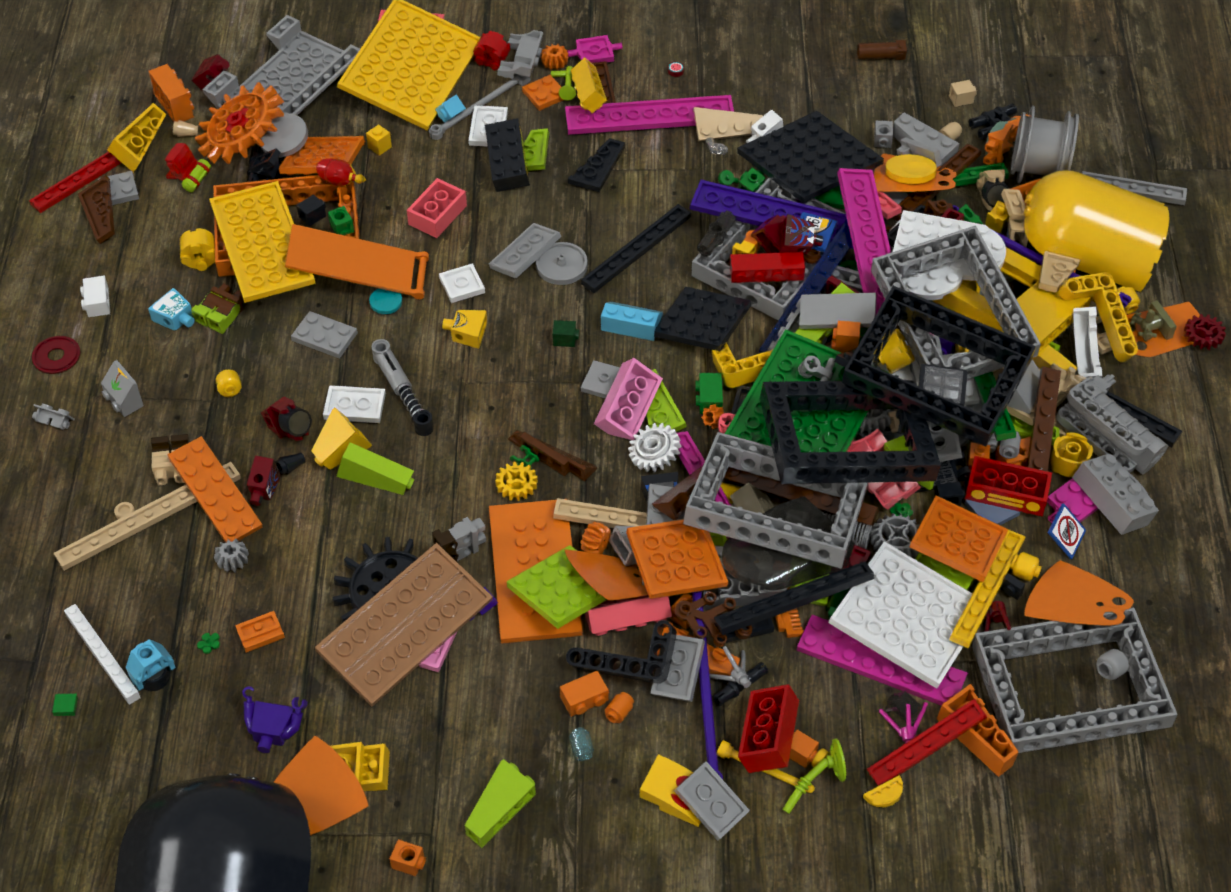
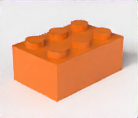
M168 64L150 70L149 75L155 97L173 122H178L179 120L184 122L194 118V106L190 101L191 93L188 88H184L182 80L177 78L175 70L171 69Z

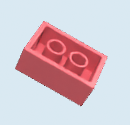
M437 178L407 209L408 225L438 238L466 208V191Z

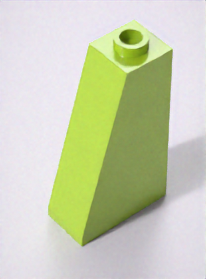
M351 442L342 456L337 473L339 478L404 495L406 489H411L415 480L412 478L414 470Z

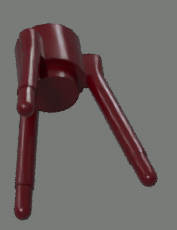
M1002 601L992 602L986 614L984 632L989 631L991 619L998 623L1004 621L1007 630H1011L1012 627L1008 620L1005 604Z

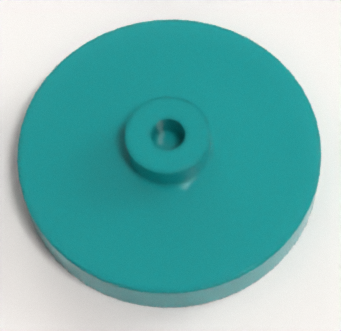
M379 288L370 295L369 302L373 311L379 314H391L401 307L402 296L401 293Z

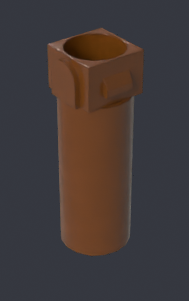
M906 40L858 43L857 45L858 60L890 58L905 60Z

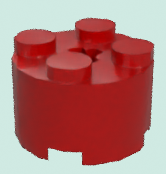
M489 31L486 34L483 33L473 50L475 62L478 65L489 66L494 71L498 70L501 61L506 60L511 50L510 43L507 44L503 40L504 36L497 32Z

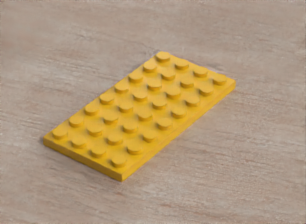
M278 181L209 199L244 303L316 284L312 273L285 267L291 227L294 222Z

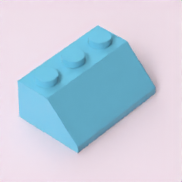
M611 301L606 302L601 314V331L654 341V331L662 319L663 312Z

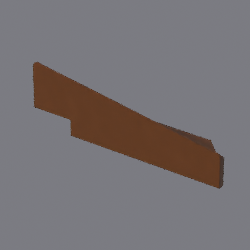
M516 430L508 438L509 441L518 447L525 445L530 448L531 452L537 455L541 462L564 477L570 472L585 482L597 470V466L534 438L526 432Z
M703 465L653 502L652 505L672 520H677L686 508Z

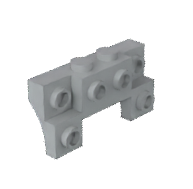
M533 30L526 34L511 33L507 44L510 43L511 49L517 50L514 62L501 61L497 75L512 79L515 74L530 77L534 67H538L539 58L541 57L542 48H540L543 32Z

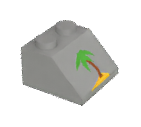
M117 360L114 361L101 382L103 387L101 393L106 401L110 400L112 402L111 405L116 412H120L123 417H126L144 405L135 380Z

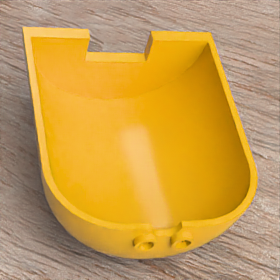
M1070 170L1050 173L1033 186L1025 198L1026 208L1023 216H1025L1024 229L1029 242L1039 253L1044 255V252L1047 251L1080 259L1077 270L1089 274L1106 272L1119 285L1132 287L1139 292L1143 290L1152 275L1150 272L1153 269L1154 263L1157 264L1162 253L1160 247L1163 240H1166L1168 232L1169 210L1168 207L1164 206V203Z

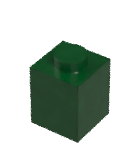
M554 320L553 346L575 347V341L579 340L580 330L576 329V321Z

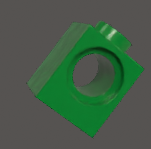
M345 206L328 212L329 223L335 234L345 236L354 232L353 220Z

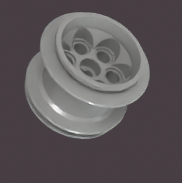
M1034 105L1031 106L1028 116H1026L1025 112H1022L1011 163V174L1014 175L1015 171L1018 172L1017 183L1021 182L1024 173L1046 176L1056 171L1071 169L1078 132V114H1074L1071 117V112L1068 111L1062 122L1034 117Z

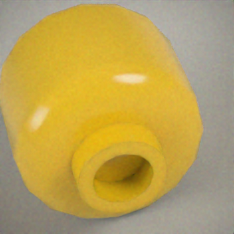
M1122 286L1118 288L1119 294L1122 292L1132 299L1124 308L1125 313L1131 314L1135 312L1140 304L1136 291L1132 287Z
M223 370L215 379L217 390L224 397H233L242 388L240 377L234 370Z
M1022 552L1019 555H1015L1010 569L1013 570L1014 576L1029 582L1033 577L1038 578L1042 567L1039 566L1040 561L1038 557Z

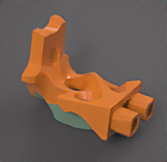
M1014 116L1009 121H999L991 129L985 144L984 164L991 165L1003 162L1002 154L1009 151L1010 147H1014L1013 142L1016 139L1021 116Z

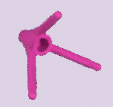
M924 702L913 727L911 726L910 704H906V727L900 728L882 709L879 712L898 732L906 744L915 738L928 703Z

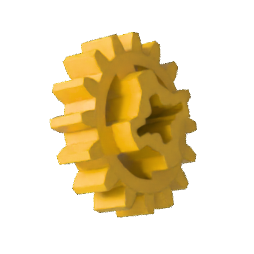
M513 462V466L507 463L506 469L500 468V473H496L495 483L498 493H502L503 498L509 496V500H512L516 497L517 501H520L522 496L527 499V494L533 495V489H537L538 479L535 470H531L530 465L524 467L523 462L520 465Z

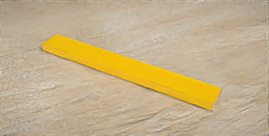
M1011 530L1007 531L984 582L979 581L950 635V641L966 648L970 647L975 633H977L1003 583L1004 577L1010 570L1015 555L1018 554L1025 541V536Z

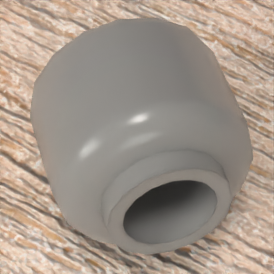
M1117 649L1108 650L1096 662L1098 673L1108 680L1119 678L1129 668L1127 657Z

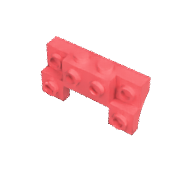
M877 428L868 436L852 442L848 452L883 451L884 444L888 441ZM869 482L867 490L871 494H875L879 502L887 510L902 498H909L921 488L918 482Z

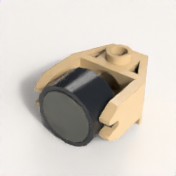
M1005 170L983 171L979 174V179H977V189L980 192L984 206L989 211L995 207L998 200L1004 203L1001 193L1003 189H1009L1004 182Z

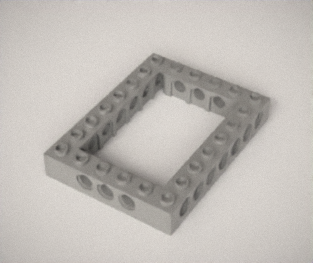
M768 178L755 192L843 213L814 198L802 203L771 178ZM730 219L692 261V276L730 296L751 300V307L780 322H783L794 310L801 295H806L817 283L816 275L822 263H834L847 248L830 243L826 252L820 251L821 260L819 262L809 264L804 261V280L787 281L782 284L781 289L775 294L773 286L762 282L731 283L730 266L726 264V261L730 258V254H732V248L735 243L741 244L745 239L746 233L750 230H755L758 226Z
M976 225L873 258L871 272L885 299L893 285L910 292L909 289H906L902 278L964 258L1003 332L1036 346L1033 357L1038 355L1041 343ZM901 320L898 323L919 367L921 364L968 370V380L1005 366L971 350L958 356H950L947 359V364H945L941 356V350L937 349L932 334ZM947 370L948 374L957 373V372H955V371L949 372V371ZM926 376L928 383L940 385V376ZM945 378L944 385L950 386L959 383L960 379Z
M717 432L686 505L683 524L842 568L868 483L793 484L841 497L839 509L836 512L830 533L824 532L822 529L816 530L802 526L800 523L795 524L784 521L782 518L777 519L762 515L760 512L755 513L744 510L742 507L737 508L726 505L721 501L716 502L715 498L728 467L780 481L771 446Z
M1135 608L1126 609L1124 611L1125 618L1118 625H1088L1049 621L1012 627L1011 630L1006 628L975 633L972 648L999 728L1004 730L1019 751L1018 753L1173 726L1178 714ZM1106 612L1103 615L1108 620L1117 618V615L1113 612ZM1117 641L1120 651L1128 659V672L1140 700L1137 704L1126 706L1120 704L1114 708H1097L1096 711L1084 713L1078 711L1072 715H1056L1054 718L1042 720L1037 718L1035 721L1023 723L1024 710L1020 708L1017 699L1018 693L1014 691L1011 673L1007 671L1005 659Z

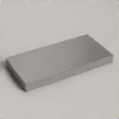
M533 223L489 263V267L500 273L517 278L560 239L561 234L553 229Z
M876 293L801 295L800 329L837 328L838 320L861 322L860 327H869L876 316Z

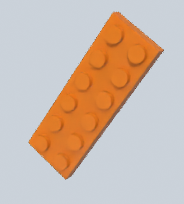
M202 436L167 454L168 459L225 543L227 539L231 542L235 539L240 541L263 528L262 523Z

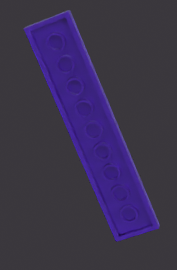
M700 180L690 204V210L760 226L764 221L775 215L786 216L790 214L800 218L803 212L836 220L837 225L831 236L830 243L853 249L847 216L843 213L705 180Z

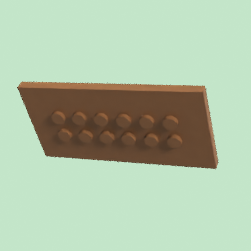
M435 543L316 645L315 651L372 707L493 600V596L443 548Z

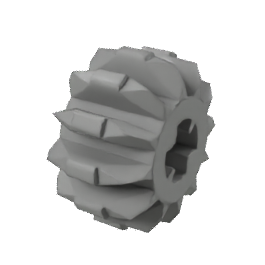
M227 539L226 543L220 542V547L215 548V562L220 569H224L226 572L230 569L236 572V568L243 569V564L248 563V549H246L243 542H239L237 539L232 542Z

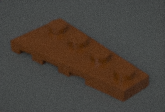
M106 175L78 193L95 238L100 244L115 234L110 178Z

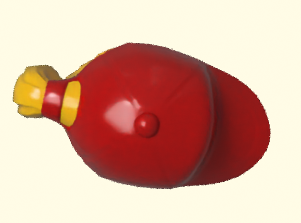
M327 158L318 162L316 166L318 175L335 186H346L354 181L361 184L366 181L362 174L357 175L351 164L344 160Z

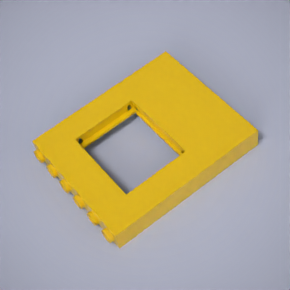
M1006 247L1005 261L1000 270L1004 274L1030 287L1016 300L1041 343L1039 354L1073 323V308L1089 307L1093 296L1064 300L1060 297L1058 291L1055 293L1039 289L1041 266ZM962 280L960 287L955 292L944 295L942 299L933 300L947 309L1003 332L986 298L965 286L970 282L969 280Z

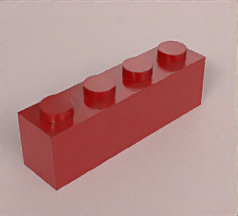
M803 252L730 254L731 283L804 280L805 263Z

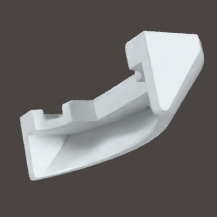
M1096 307L1073 308L1078 375L1086 378H1094L1097 375L1102 378L1097 342Z

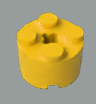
M201 228L192 232L190 230L184 232L180 237L181 263L199 271H205L207 267L211 266L215 262L214 235L210 231Z
M899 329L893 331L879 356L881 364H886L890 374L915 361V357L909 345L907 346L904 341L906 339Z
M1073 432L1057 437L1050 456L1052 471L1066 477H1073L1082 462L1090 460L1092 457L1093 447L1087 442L1088 439L1081 434Z

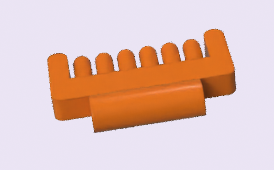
M797 608L775 616L778 631H785L787 638L801 637L804 630H802L800 618H798L799 614H795L798 613Z

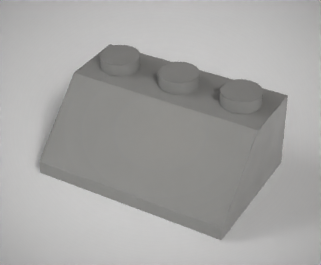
M1033 359L1008 404V407L1028 414L1031 413L1037 398L1040 370Z

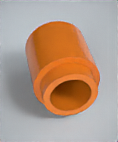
M626 692L617 694L605 709L606 718L612 723H621L633 708L634 699Z

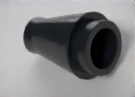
M301 452L279 457L275 461L281 475H288L306 462Z

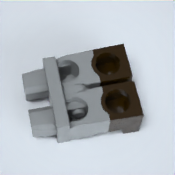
M466 517L462 519V522L456 523L453 528L442 533L439 529L433 531V545L437 543L457 562L470 555L471 552L473 554L478 552V545L486 542V537L483 533L485 524L480 518L470 521Z

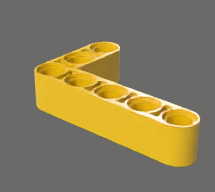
M1103 272L1073 277L1060 286L1058 292L1064 300L1094 297L1113 354L1118 361L1126 362L1137 353L1138 347L1114 279L1109 273Z
M727 343L721 351H711L713 362L718 372L722 373V380L725 386L734 388L755 382L773 350L737 361Z

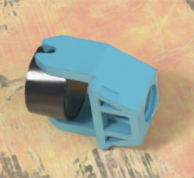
M150 639L138 644L131 650L126 665L129 678L138 691L141 689L147 691L163 689L170 680L169 671L175 668L174 660L164 646Z

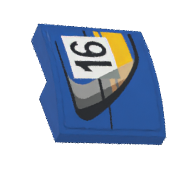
M803 212L800 219L813 223L815 225L814 234L823 236L821 247L813 245L812 249L826 252L837 221Z

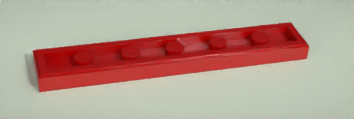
M108 151L30 199V205L42 213L122 162Z
M973 699L867 768V771L877 786H880L901 775L985 720L987 715L976 700Z

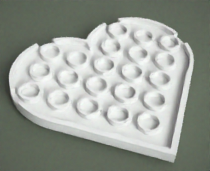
M905 210L902 212L893 252L976 225L999 269L1002 268L1006 257L1004 241L986 225ZM964 258L902 278L906 289H909L910 293L926 300H939L944 295L955 292L960 287L962 280L975 281Z

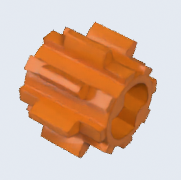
M713 404L709 408L703 409V416L701 417L704 420L705 426L709 425L712 429L718 428L719 418L724 414L723 407H716V404Z

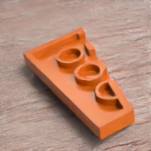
M669 627L664 628L661 636L669 632ZM674 627L677 635L693 637L689 635L688 631ZM707 644L709 673L731 676L734 668L724 650ZM732 655L739 667L740 658Z

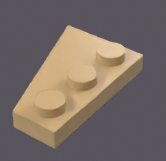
M1045 251L1038 288L1056 293L1079 266L1080 259Z

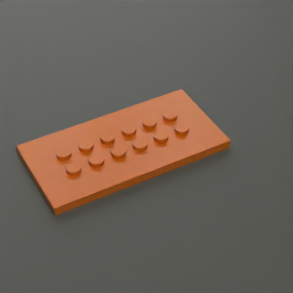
M557 500L489 506L501 644L583 636L581 615L557 629L507 588V581L567 546H572L570 522L553 518Z

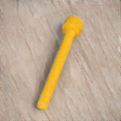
M723 740L718 748L717 756L723 759H730L731 757L740 761L738 758L739 751L734 750L731 743ZM778 769L762 771L793 786L798 785L797 782L801 781ZM811 785L808 786V790H805L808 793H812L815 787Z

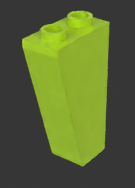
M503 759L465 824L466 835L483 848L536 795L533 779L527 775L524 776L519 772L515 764L508 763Z

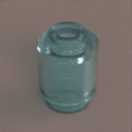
M582 727L572 730L569 740L573 756L576 757L577 761L591 759L594 748L589 730Z

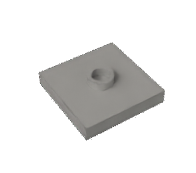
M593 360L581 386V392L606 398L620 367Z

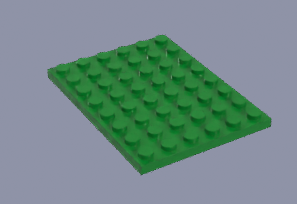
M785 329L725 434L771 446L760 402L763 382L820 381L821 379L815 376L811 378L802 377L798 372L799 365L806 357L815 356L819 359L821 366L825 368L828 359H835L836 355L841 354V352ZM835 362L830 381H842L845 367ZM862 409L850 411L812 410L810 412L808 410H794L791 412L801 452H848L870 409L868 411Z

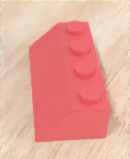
M649 595L619 600H606L585 612V617L591 633L599 636L607 634V631L613 629L615 631H623L627 629V626L635 625V627L647 625V622L667 620L668 617H672L668 596L650 599Z

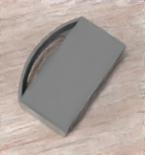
M1111 454L1082 462L1072 477L1121 535L1148 526L1159 511L1139 481L1117 463L1116 457Z

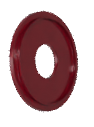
M53 336L43 340L34 348L32 362L41 372L49 374L61 373L77 363L81 353L80 347L70 337ZM54 349L64 351V356L59 360H50L48 358V354Z

